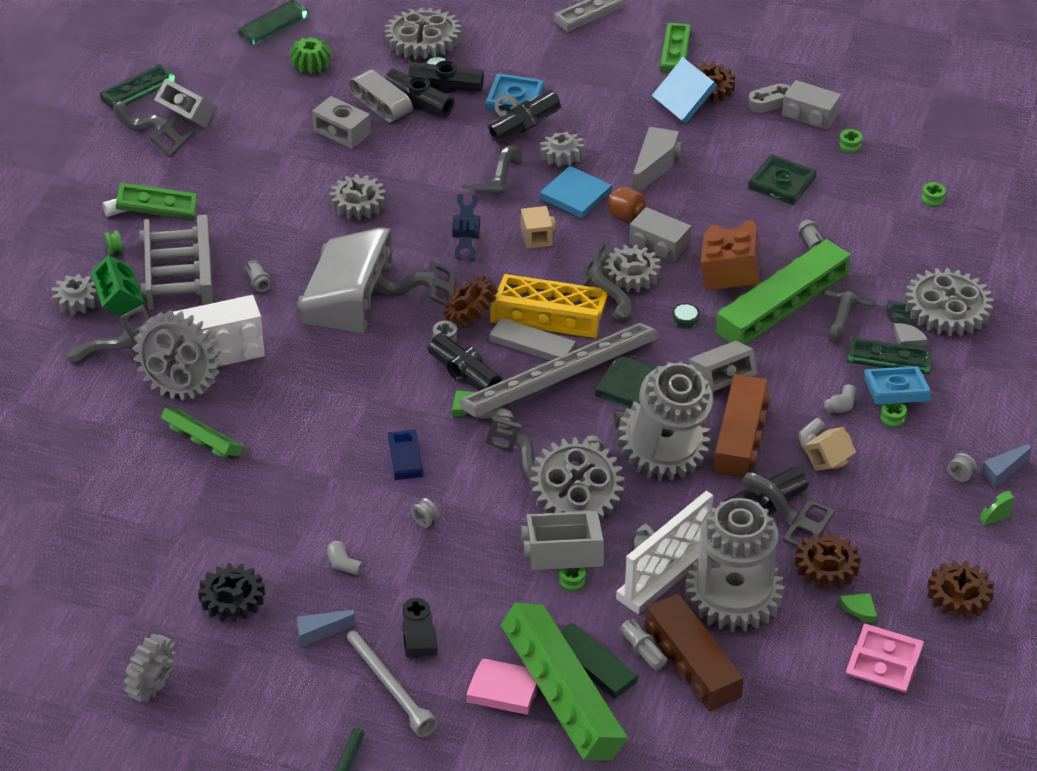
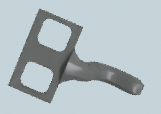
M119 101L113 106L115 116L128 128L142 131L155 127L157 132L150 140L168 157L195 131L178 113L171 119L156 115L137 119L123 102ZM175 120H179L187 128L185 135L182 136L173 129L172 123ZM161 134H165L173 142V146L170 149H166L158 142L157 138Z
M506 146L499 157L496 177L487 185H462V189H484L494 194L502 190H515V186L505 185L509 163L519 164L522 160L521 149L517 146Z
M607 237L585 267L583 286H588L593 280L600 289L612 296L618 303V306L613 311V317L619 322H625L633 313V304L620 287L604 276L602 266L609 258L611 239Z
M432 261L430 263V272H419L399 282H390L380 274L373 290L380 294L397 295L405 293L418 285H424L429 287V299L445 306L447 302L435 295V288L445 292L448 295L449 302L452 299L450 296L454 294V272ZM436 269L448 275V282L436 276Z
M826 290L825 295L837 297L841 300L835 323L829 328V342L837 344L841 340L850 308L853 304L858 302L873 306L877 300L857 296L851 291Z
M144 305L119 317L124 328L121 336L84 342L67 353L69 362H79L87 355L97 351L132 349L137 344L134 337L140 331L138 330L139 328L131 331L127 318L140 312L144 324H146L145 322L149 317ZM132 350L134 356L136 357L139 353Z
M493 416L485 443L513 451L514 445L517 446L521 451L523 472L530 481L532 477L530 476L531 467H535L532 441L526 434L519 431L521 424ZM500 423L514 428V431L498 428L496 424ZM492 437L506 439L510 441V444L494 441ZM551 480V482L554 484L562 483L559 480Z
M747 473L742 479V483L746 488L760 491L770 498L779 515L790 527L783 537V541L796 547L802 545L791 539L797 529H803L811 534L816 533L820 536L835 514V510L810 499L801 511L793 510L789 507L783 493L770 480L755 473ZM812 507H817L827 512L822 522H815L806 518L807 513Z

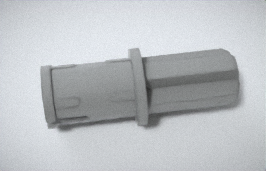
M631 619V623L627 620L622 624L620 632L632 644L634 653L641 655L655 670H660L667 663V658L655 645L654 637L647 634L635 619Z

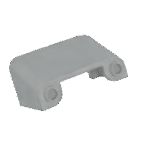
M375 228L329 239L327 244H323L321 258L304 296L300 295L298 299L297 311L301 312V323L365 333L368 321L365 320L364 310L371 307V294L380 272H390L394 264L391 229Z

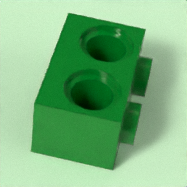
M107 255L91 272L103 308L121 317L144 303L131 266Z

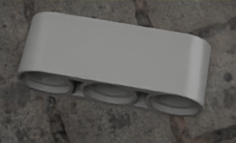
M370 69L350 79L349 88L352 94L387 122L391 123L412 112L413 107L409 97L376 71Z

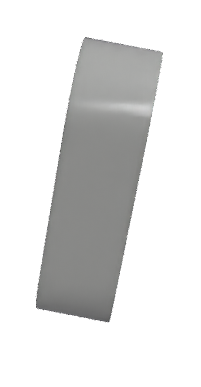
M775 84L750 92L748 108L755 113H764L782 108L784 95L790 86Z

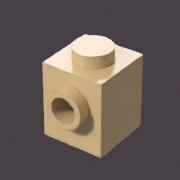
M547 206L521 209V232L526 249L552 246V232L555 231L556 227L554 216H549Z
M844 427L826 430L803 445L815 471L840 468L848 463V457L856 453L851 437Z

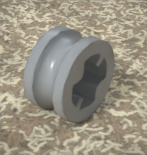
M503 95L496 100L495 110L499 116H504L509 111L501 109V106L504 105L502 101H511L513 106L510 108L512 109L519 105L518 100L512 95Z
M440 321L433 326V337L441 333L448 336L454 342L457 341V326L454 323Z
M958 453L949 462L947 470L955 480L967 482L976 472L977 464L970 455Z
M422 498L418 504L411 507L413 519L423 528H428L432 525V522L437 521L440 517L435 504L427 498Z

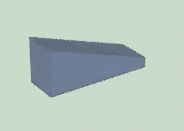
M1026 444L985 460L981 474L995 489L1029 460L1031 446Z
M354 609L298 616L297 628L300 648L355 627Z

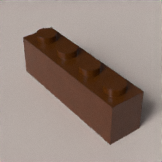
M679 593L647 606L646 620L644 621L647 634L652 635L656 639L662 653L667 659L670 658L676 666L679 677L682 680H686L691 686L693 695L698 702H702L710 712L742 698L744 678Z

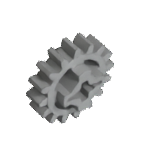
M355 174L354 178L345 176L344 182L337 180V186H331L330 204H332V210H338L339 216L347 214V219L356 216L357 220H360L361 216L371 218L372 212L379 214V208L385 207L386 190H384L383 183L378 184V179L376 178L369 180V175L363 178H359L358 174Z
M624 245L623 250L615 247L614 253H610L609 258L603 265L604 276L612 283H616L618 287H624L626 292H629L631 288H634L637 292H640V287L650 289V283L656 284L657 278L660 277V259L656 258V253L648 254L647 247L641 250L638 249V245H634L633 249H629L627 245Z
M152 634L150 639L147 637L144 639L143 646L137 647L134 656L130 658L131 663L125 671L128 677L123 681V684L127 685L124 691L128 693L129 697L140 702H148L150 696L154 698L157 690L159 691L165 686L166 679H169V673L174 668V661L172 659L176 656V652L173 651L176 645L172 643L171 639L160 634Z

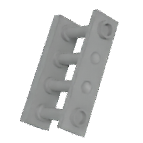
M197 215V226H192V229L151 232L149 219H144V230L139 231L140 245L145 246L146 283H141V294L143 299H147L148 310L154 309L153 296L196 292V295L202 296V305L212 304L213 289L208 216ZM182 240L198 242L193 244L192 247L152 250V243ZM187 257L199 259V261H194V264L153 267L152 260ZM183 275L200 277V279H195V282L153 285V278Z

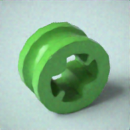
M846 129L840 133L839 147L842 151L855 153L861 149L862 134L859 131Z
M929 182L923 186L921 200L924 204L937 207L944 203L946 189L942 184Z
M115 230L113 234L104 233L109 255H114V252L123 253L122 241L118 230Z
M904 403L882 404L881 422L893 428L902 426L906 419V405Z
M585 567L559 569L560 586L567 591H577L583 588L586 576Z

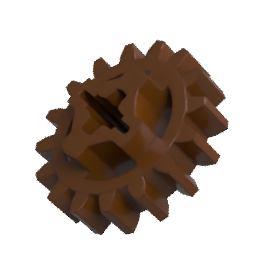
M702 62V66L693 64L717 84L716 88L703 103H706L707 100L716 103V99L725 101V96H732V92L735 91L736 81L735 74H731V69L724 70L723 64L718 66L715 65V62H712L710 65Z
M484 275L480 279L478 276L475 277L472 282L468 280L464 286L461 284L455 290L456 293L450 296L452 299L445 304L447 307L443 311L445 318L454 323L457 328L461 325L466 327L470 321L474 323L476 318L480 319L487 313L486 309L492 307L490 303L496 300L494 295L498 293L497 286L489 277L486 278Z
M824 532L823 537L813 533L812 540L804 538L802 545L797 546L795 566L798 567V575H805L804 582L808 583L813 580L815 581L816 588H819L821 584H826L828 590H831L832 585L836 584L841 589L843 588L844 581L851 584L853 577L858 576L861 555L857 554V546L850 547L851 540L849 538L841 541L840 534L838 533L834 538L829 537L828 532Z
M952 560L949 567L945 563H941L940 570L933 569L932 575L928 579L927 597L933 599L932 606H942V614H946L948 611L953 612L952 616L955 619L958 617V614H963L965 619H969L972 612L979 617L981 616L982 609L987 611L990 602L993 600L994 582L988 580L989 573H979V565L973 568L968 567V561H964L963 565H958L955 560Z

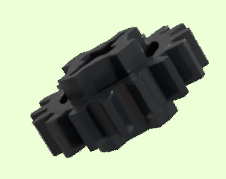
M228 563L227 569L224 570L217 566L215 574L207 572L206 580H200V589L198 590L199 602H201L203 611L208 610L210 618L218 614L221 622L226 617H231L232 622H236L237 616H242L246 620L248 619L247 612L257 613V605L264 604L265 587L264 583H262V576L260 574L255 575L254 568L245 571L243 564L233 568L232 564Z

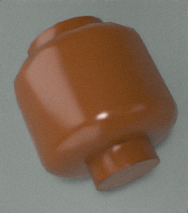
M628 186L615 189L608 198L610 214L626 223H631L647 207L645 195Z

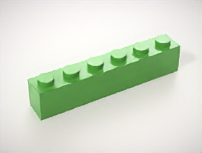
M827 239L819 245L813 246L810 251L794 259L792 263L782 270L776 271L773 276L764 282H760L746 294L739 296L736 301L727 307L721 308L716 316V333L728 342L738 341L744 345L748 344L848 275L851 254Z
M514 603L501 623V627L583 760L613 761L628 739L627 735L544 605Z

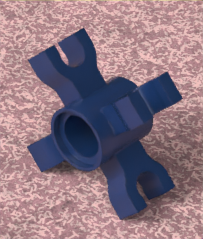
M457 194L460 214H453L452 238H459V244L455 249V258H460V251L463 248H468L470 250L469 258L475 259L472 239H479L480 215H473L478 203V195H472V203L465 205L463 204V194Z

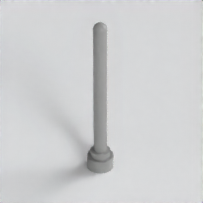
M352 630L348 632V641L410 716L411 729L418 737L430 735L438 725V720L429 710L417 706L357 631Z

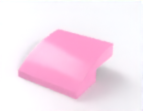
M864 623L857 646L855 645L846 675L906 693L919 661L924 641Z
M483 658L472 678L466 698L467 703L528 715L532 700L536 698L539 687L527 667Z

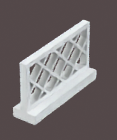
M705 491L626 556L625 584L616 591V599L639 615L647 606L655 602L687 575L688 570H692L693 562L698 563L701 526L712 509L713 495Z

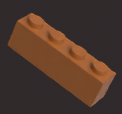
M734 374L715 452L714 473L744 478L749 473L750 467H756L758 451L754 450V448H760L763 431L759 430V427H765L767 411H764L763 407L769 408L771 391H766L767 379Z

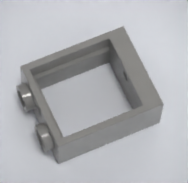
M598 511L526 514L527 526H521V538L524 559H530L531 570L604 566V540Z

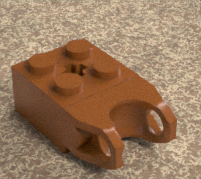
M746 220L741 226L733 229H721L717 224L711 225L705 231L700 263L706 291L759 284L761 246L757 225L753 220Z

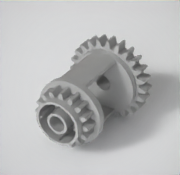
M681 361L672 364L667 362L665 366H658L645 377L639 392L640 404L634 401L631 409L626 408L624 416L620 418L616 434L619 437L617 447H623L621 456H630L627 463L628 466L636 463L638 465L637 473L645 469L647 470V478L656 473L659 481L662 480L663 475H668L670 481H673L676 473L683 479L687 471L693 474L696 466L700 467L702 465L710 443V438L707 437L709 428H705L704 424L713 405V395L709 381L703 378L702 371L699 372L693 365H687Z
M732 498L725 502H720L718 508L711 509V513L704 519L701 526L698 563L693 562L692 570L687 572V580L685 582L686 601L690 602V609L692 611L698 610V619L707 616V625H711L716 621L718 622L719 630L725 624L729 625L731 632H734L736 626L739 625L743 631H747V624H751L757 629L759 628V620L769 623V616H776L777 608L782 606L784 595L783 577L778 576L779 569L775 568L778 529L773 517L768 516L769 510L764 509L758 502L745 498Z

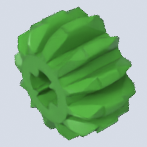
M310 36L308 39L300 38V41L293 42L290 60L294 70H300L301 74L309 72L311 75L313 72L321 73V70L328 69L331 51L327 41H321L320 37L312 39Z

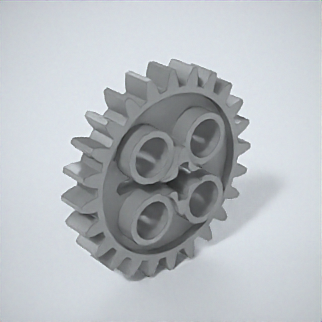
M419 8L417 12L410 9L408 14L402 11L401 16L394 15V20H388V25H385L384 39L386 46H390V51L396 50V55L404 53L405 58L414 55V59H417L419 56L427 59L428 55L436 58L437 53L445 55V50L453 51V46L458 47V42L461 41L462 26L460 25V20H456L455 15L449 16V12L442 14L441 9L434 12L432 8H429L427 11Z
M935 268L934 274L925 270L924 276L917 274L916 280H910L909 286L906 287L904 304L906 305V312L911 313L910 319H918V326L927 324V331L936 328L939 335L944 330L947 331L949 336H952L953 331L963 336L964 330L972 334L974 328L981 330L982 324L988 323V319L992 314L994 299L991 298L992 292L986 291V284L978 285L979 278L969 279L970 273L962 276L958 269L955 273H951L949 268H946L945 273H941L938 268Z
M170 310L166 314L160 312L156 316H152L145 322L146 324L138 329L140 333L134 337L138 343L132 347V350L139 353L133 360L142 364L137 371H145L146 373L143 381L151 379L153 381L151 385L152 390L159 386L161 388V396L169 391L171 399H174L179 394L181 400H185L188 396L193 399L198 394H203L215 382L214 378L220 373L216 368L222 363V361L215 358L221 353V350L213 349L212 347L217 342V339L209 340L208 338L211 330L203 331L201 329L203 321L194 324V315L184 319L183 311L174 315L173 311Z
M576 437L573 438L572 444H568L562 438L560 447L552 442L550 451L542 449L541 458L536 457L534 461L535 467H531L530 476L532 477L529 481V486L533 487L531 497H538L536 501L537 507L545 505L544 513L598 511L599 521L602 522L604 513L611 515L613 506L618 507L619 497H622L624 490L621 487L624 484V477L620 476L622 467L615 466L617 457L608 459L609 449L607 448L600 452V443L597 442L591 447L589 446L588 438L584 440L583 444H578ZM576 461L579 462L581 465L574 466L570 462ZM597 479L603 483L595 484L591 480ZM551 480H559L562 483L554 484L551 482ZM573 498H580V499H582L584 502L577 503V502L573 501L572 499H573Z

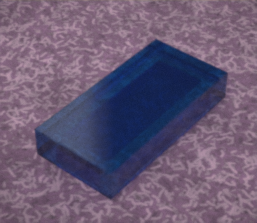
M416 429L387 432L394 479L402 480L423 477V466Z

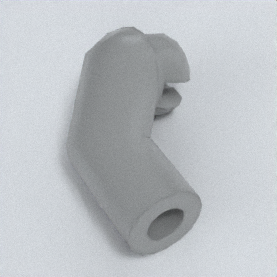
M850 384L845 385L842 389V394L826 399L824 402L825 411L829 414L849 412L854 405L856 387Z
M503 407L476 417L479 419H492L495 416L509 421L514 419L513 413ZM497 423V426L501 429H509L511 427Z
M815 418L799 432L800 446L804 451L803 445L814 439L825 429V424L821 419Z
M342 541L331 542L327 547V556L331 566L335 570L359 576L362 572L363 562L348 558L345 550L346 545Z

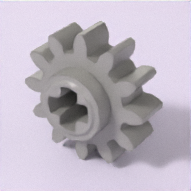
M568 132L554 133L552 137H545V142L540 143L541 159L547 160L548 165L554 163L558 167L561 165L570 166L573 161L579 162L580 156H585L584 139H578L577 134L570 135Z
M77 274L75 277L66 275L64 282L56 281L57 287L51 288L54 307H60L61 313L69 310L71 315H75L76 312L80 311L85 314L87 307L95 308V302L100 301L91 276L83 279L80 274Z

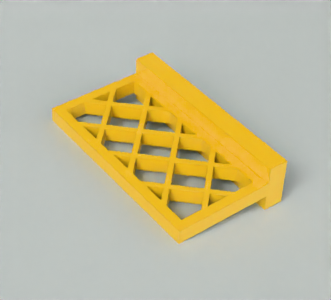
M504 274L498 288V293L494 295L496 300L491 302L490 322L498 323L500 318H504L539 330L597 338L599 323L609 294L596 287ZM508 284L517 285L519 287L512 289ZM536 289H544L545 291L538 293ZM524 293L529 294V296L523 298L520 295ZM562 293H571V295L564 296ZM550 297L556 298L555 300H552V301H548V300H547V298H550ZM588 297H597V299L590 300ZM579 300L582 302V304L576 306L573 304V302Z

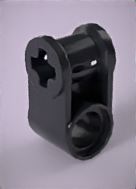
M411 598L404 603L402 611L405 656L409 658L437 655V636L435 627H433L430 606L424 599Z

